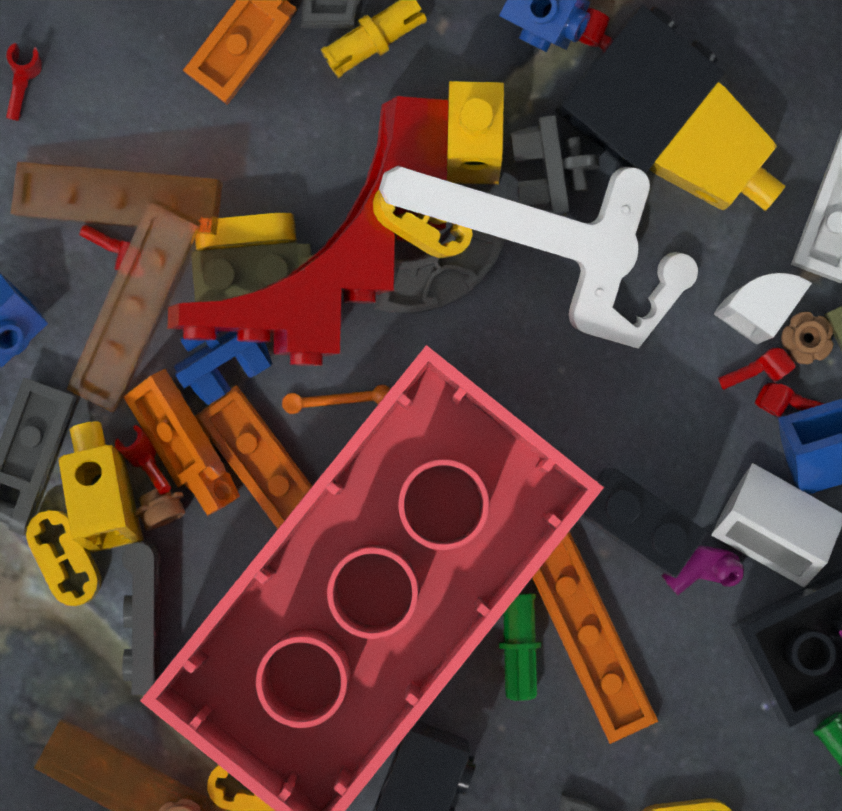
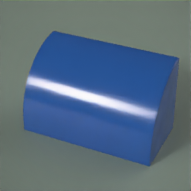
M842 399L778 418L783 450L796 488L811 494L841 485Z

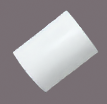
M774 273L764 275L731 293L719 305L714 315L755 344H759L774 338L812 283L792 274Z
M752 463L729 498L712 532V536L805 588L828 563L842 527V513Z

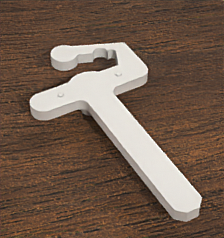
M400 166L385 172L379 187L385 202L575 260L579 264L581 272L569 309V320L572 326L583 333L639 349L682 292L690 288L698 276V267L692 257L679 252L669 253L661 259L658 265L657 273L660 283L648 297L651 303V310L646 316H636L637 320L632 325L612 308L621 279L631 271L638 257V241L635 234L649 193L650 183L647 175L637 168L622 167L612 174L597 219L591 223H582Z

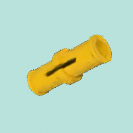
M398 0L372 18L368 15L363 16L358 20V27L330 45L322 47L320 51L324 58H327V63L337 78H340L345 72L375 53H378L380 56L389 51V44L420 24H425L427 18L423 12L420 13L422 9L416 0Z

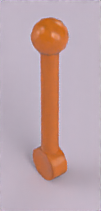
M381 384L377 385L372 391L301 397L296 393H290L283 398L282 407L289 414H297L303 408L369 401L379 404L390 391V387Z

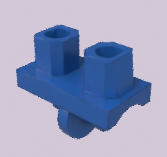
M228 331L219 338L217 336L216 340H185L183 337L180 338L188 352L204 342L207 345L175 364L174 368L176 370L175 376L183 388L190 385L193 391L209 405L231 390L230 385L218 368L220 365L236 357L247 376L251 378L270 367L273 363L265 342L237 341V332Z

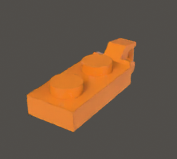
M236 0L183 71L228 105L289 26L291 18L297 11L296 7L290 3L291 0Z
M166 368L149 376L123 397L143 431L149 437L152 446L177 487L185 485L194 493L207 516L221 510L240 497L230 473L226 472L224 464L220 461L221 459L212 446L209 437L201 428Z

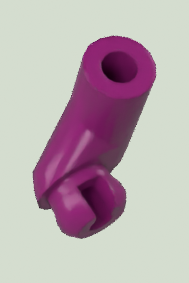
M698 546L677 578L664 573L661 577L673 592L679 596L698 579L721 583L725 587L735 586L743 579L744 567L740 563L739 557L729 550Z

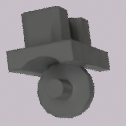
M555 115L539 117L537 126L528 127L510 134L514 164L541 160L544 179L517 183L519 203L566 217L569 207L564 174H570L572 192L588 190L585 172L600 167L599 156L583 155L581 138L573 137L565 139L567 158L562 159Z

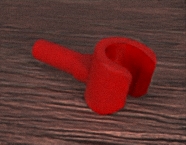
M588 8L586 12L590 13V20L585 32L578 41L603 50L612 39L605 35L610 18L598 10Z
M17 43L9 46L6 56L14 74L6 118L19 121L25 89L28 86L29 80L38 76L42 70V61L36 47L33 49V58L28 64H16L20 54Z
M87 224L82 226L79 232L81 237L109 252L118 254L114 270L134 276H144L149 258L148 252L144 248L131 242L113 239Z
M775 347L767 350L755 361L750 362L749 365L723 375L718 380L724 390L755 377L764 370L772 382L775 383L795 368V363L784 349Z
M776 383L765 384L755 400L756 406L778 418L782 416L788 405L803 411L825 404L802 397V395L796 394L788 386Z
M134 425L133 429L138 434L136 441L126 447L117 438L115 440V448L133 467H141L159 494L164 495L171 490V486L156 465L154 459L156 451L149 437L139 426Z

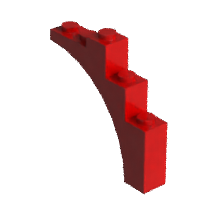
M396 96L382 104L377 147L365 185L345 221L323 247L286 277L253 293L222 301L178 303L168 307L167 329L183 330V339L216 340L217 331L237 332V341L270 342V333H274V355H290V365L323 366V356L340 354L341 293H344L345 303L370 304L376 303V295L394 291L395 233L384 227L377 220L373 211V200L376 192L379 190L383 174L396 166H400L447 181L448 100ZM395 206L393 211L396 217L406 212L412 213L416 217L419 215L414 211ZM429 220L427 224L438 231L446 229V222L440 225L434 224ZM396 234V241L408 242Z

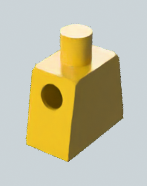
M449 81L447 181L458 184L499 185L503 150L504 83ZM473 161H475V162H482V163H485V164H481V165H469V164H465V162H473Z
M719 82L649 169L661 178L721 210L727 209L737 196L743 193L766 211L785 188L784 184L761 167L777 147L775 142Z
M85 422L71 427L70 434L74 453L59 457V467L72 539L92 553L144 541L139 518L134 515L137 508L124 456L113 445H106L101 422ZM101 474L100 479L95 484L91 485L93 479L97 475Z

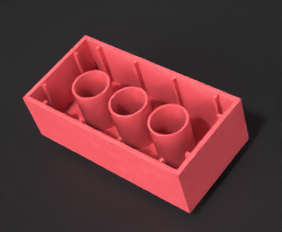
M426 345L140 702L275 811H346L604 487Z

